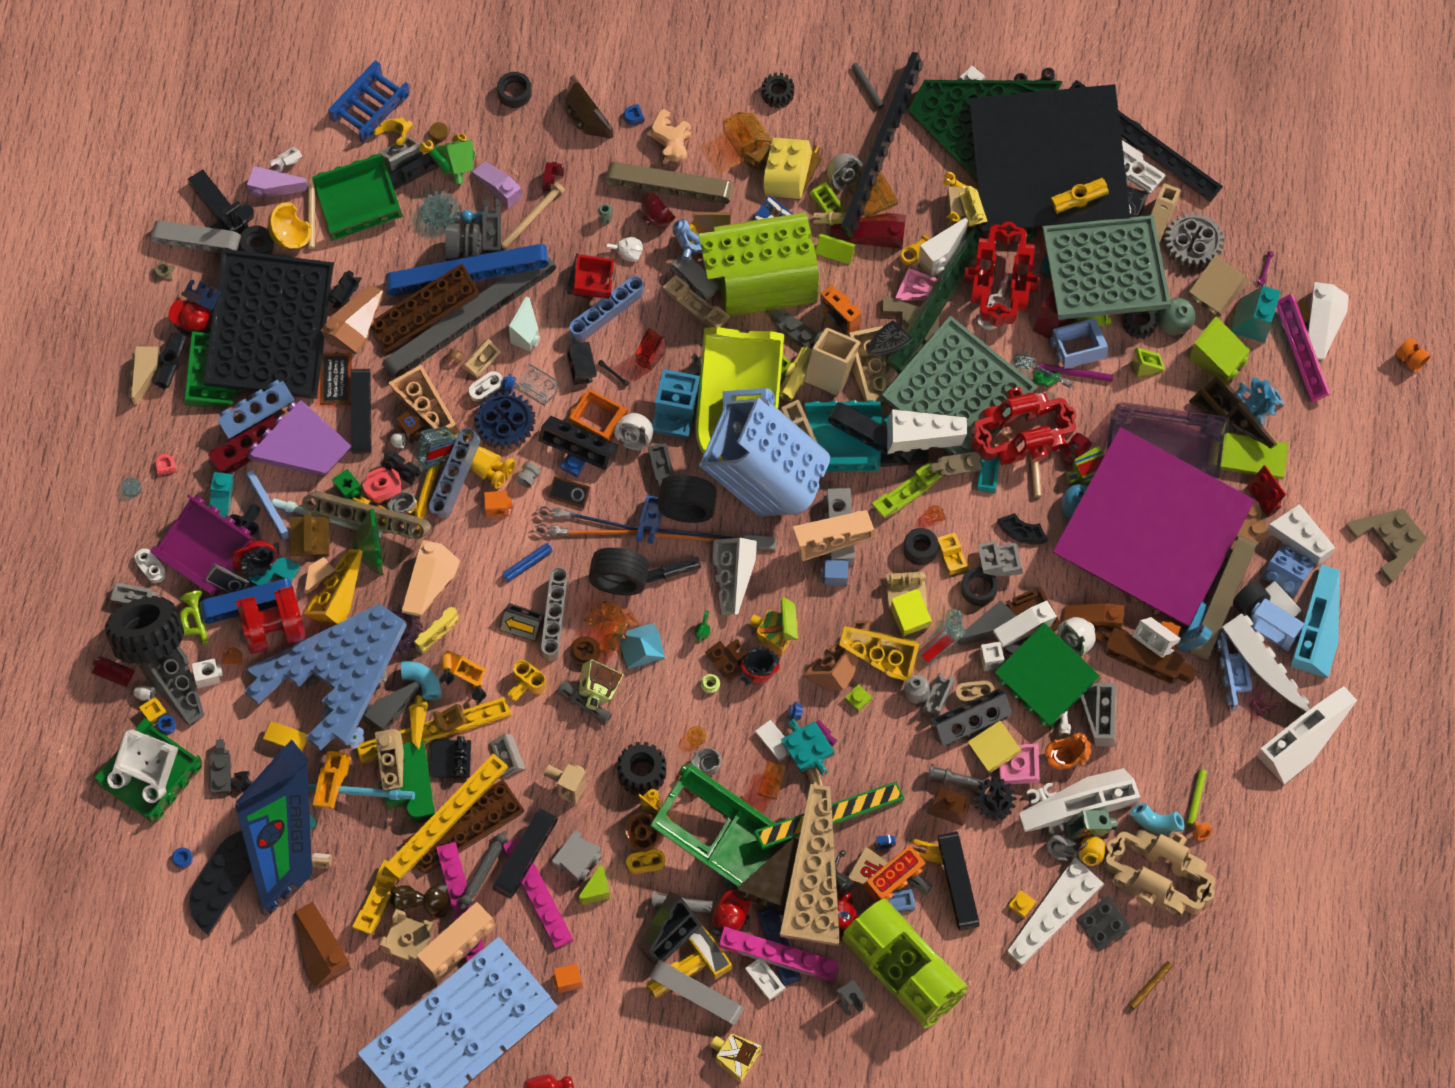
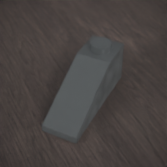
M1000 600L958 636L957 643L961 646L996 637L993 630L1013 619L1016 615Z
M414 682L376 700L373 705L370 704L364 712L365 722L379 732L389 730L420 692L419 684Z

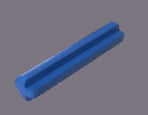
M545 543L502 573L503 578L507 582L511 581L551 554L552 547Z

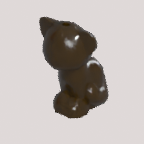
M439 883L435 887L429 888L425 894L416 891L409 885L391 886L390 904L394 910L398 909L400 911L405 910L407 907L413 908L423 905L428 913L436 917H445L448 904V885Z

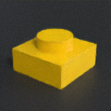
M156 696L139 707L151 724L159 720L161 716L167 715L166 710Z
M1020 890L1010 902L1008 908L1025 919L1035 906L1036 901Z

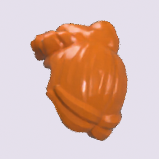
M1079 732L1073 734L1072 738L1053 740L1045 748L1048 764L1060 770L1072 768L1076 764L1083 766L1089 760L1091 743L1087 741V737Z

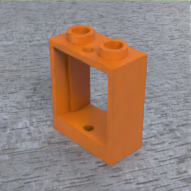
M588 389L586 393L581 394L577 407L571 409L568 415L569 423L612 442L615 438L614 429L619 420L628 414V409ZM590 403L615 415L603 433L579 420Z

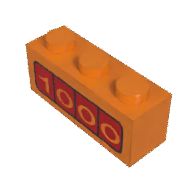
M909 845L864 882L862 886L875 902L882 899L889 900L894 895L892 893L894 889H902L908 884L906 879L910 876L915 878L923 871L921 867L925 862L914 848Z

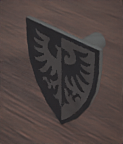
M892 320L873 337L869 345L868 355H885L893 351L895 354H900L902 352L901 348L911 342L913 338Z

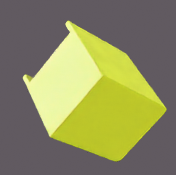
M919 589L892 599L890 608L902 638L930 627L932 620Z

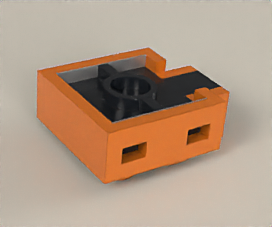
M830 285L820 295V302L826 307L823 315L844 335L860 331V309L856 305H852L844 293L839 292L833 285Z

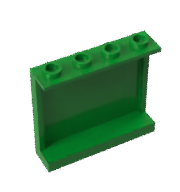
M382 153L371 155L363 160L353 161L345 166H338L328 172H320L312 177L333 241L403 217Z
M1045 623L995 672L998 676L996 680L1004 688L1008 686L1012 690L1010 694L1016 700L1022 699L1026 703L1024 707L1031 714L1035 712L1039 716L1038 721L1043 726L1047 727L1049 725L1052 729L1054 728L1053 724L1094 683H1098L1101 680L1100 675Z
M144 718L135 731L178 747L165 787L167 791L165 796L154 803L146 802L142 793L144 788L149 786L150 783L131 776V781L126 786L117 789L109 786L107 777L113 771L119 749L98 773L95 780L100 787L153 824L164 815L166 807L175 802L181 789L184 790L188 786L189 779L193 774L196 775L201 770L202 760L199 755L197 757L158 731L149 720ZM118 774V775H117V780H118V782L121 783V782H122V778H121V776ZM152 789L153 796L157 797L156 790Z

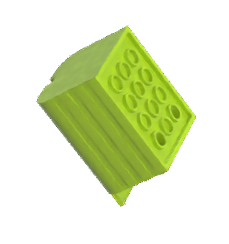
M806 212L713 227V232L698 234L707 280L718 278L724 310L730 316L816 303L818 301V263Z

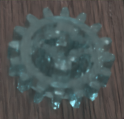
M435 191V196L428 194V200L423 199L424 205L420 206L421 218L424 219L425 224L429 222L430 228L435 225L437 230H439L440 226H443V229L446 230L447 223L458 222V216L461 214L459 210L460 203L457 202L456 197L452 198L451 193L445 195V192L442 191L438 195V192Z

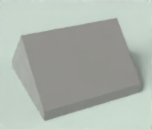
M411 136L405 138V142L400 146H397L395 143L378 152V154L382 153L386 167L390 172L423 155L419 150L421 142Z

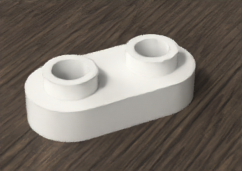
M493 371L474 382L469 388L470 398L475 402H482L485 397H490L491 393L494 394L502 388V375Z
M149 549L137 551L135 562L146 578L152 583L163 581L166 572L156 556L150 553ZM142 556H147L146 559H141ZM153 570H158L157 573H152Z

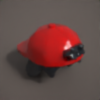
M177 300L174 301L169 309V319L175 324L174 327L180 333L190 335L192 331L204 332L211 329L213 316L208 308L195 302Z
M252 541L245 548L236 550L233 553L232 563L236 569L241 570L242 573H247L249 577L262 576L266 570L272 569V564L280 554L279 543L276 542L271 545L266 541Z
M754 647L747 653L741 664V681H744L746 686L748 684L757 685L768 682L772 675L780 669V658H778L777 654H774V651H770L768 648Z
M733 890L726 892L713 911L711 918L713 925L711 931L713 935L721 937L724 927L737 931L742 929L750 918L748 915L750 901L738 899V896L732 894Z

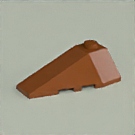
M314 902L295 911L305 970L316 989L351 969L350 963Z

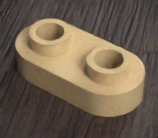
M989 681L966 682L957 686L955 696L960 703L965 704L983 696L981 691L985 690L989 693L995 689ZM966 692L968 693V696L964 697L962 696V693Z

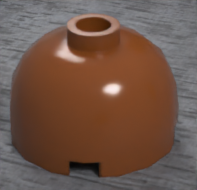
M640 812L632 815L627 820L626 824L628 825L627 830H625V837L627 843L634 850L648 852L656 849L663 842L664 836L650 826L655 814Z

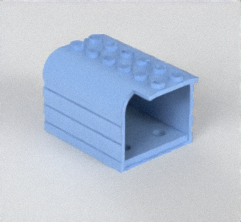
M756 398L727 401L699 467L760 517L797 515L805 511L813 502L819 489L818 481L820 477H824L829 465L830 455L767 399ZM734 423L736 424V427H737L736 432L734 431V428H733Z

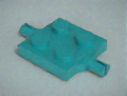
M792 719V722L790 720L788 725L793 732L782 738L781 743L801 773L809 768L816 767L821 776L826 775L828 770L823 763L826 759L834 756L835 751L817 723L814 721L800 728L795 719Z

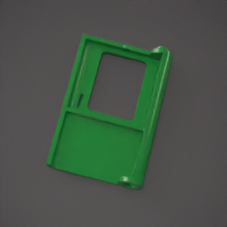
M691 763L688 765L684 764L678 772L680 777L653 818L650 826L738 887L768 860L774 848L778 846L776 845L761 851L754 836L755 830L775 824V822ZM682 788H686L726 816L727 820L711 846H707L667 818L666 814Z

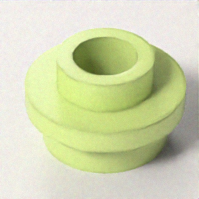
M713 674L705 675L701 679V688L706 693H715L720 687L719 678ZM712 682L714 685L709 687L707 683Z

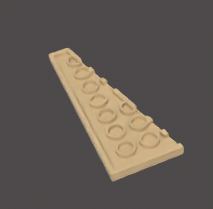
M810 784L780 936L839 946L831 789L828 786Z

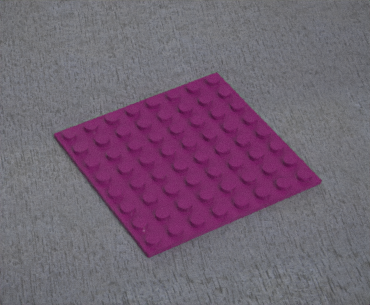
M1120 427L1052 553L1189 627L1255 499Z

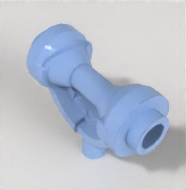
M677 220L672 227L673 234L677 236L678 243L684 250L682 259L688 261L691 254H702L699 236L691 231L690 225L686 220ZM687 237L694 241L695 245L691 244Z

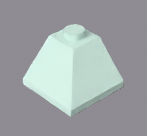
M526 296L509 325L511 344L531 352L533 347H537L540 337L530 298Z

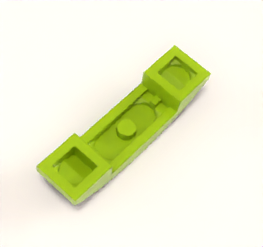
M929 461L918 469L913 477L891 493H885L875 500L872 506L883 518L889 517L916 500L942 476L940 472L929 473L928 466L932 464Z

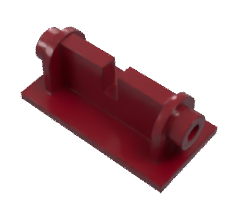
M100 656L99 659H94L93 665L95 666L91 673L127 687L135 670Z

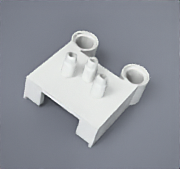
M133 729L126 731L113 771L107 777L109 786L115 789L126 786L130 783L131 776L150 783L149 786L144 788L142 793L146 802L154 803L161 800L167 792L165 787L178 747ZM118 774H119V775L121 776V778H122V782H121V783L118 782V780H117V775H118ZM152 789L156 790L157 797L153 796Z

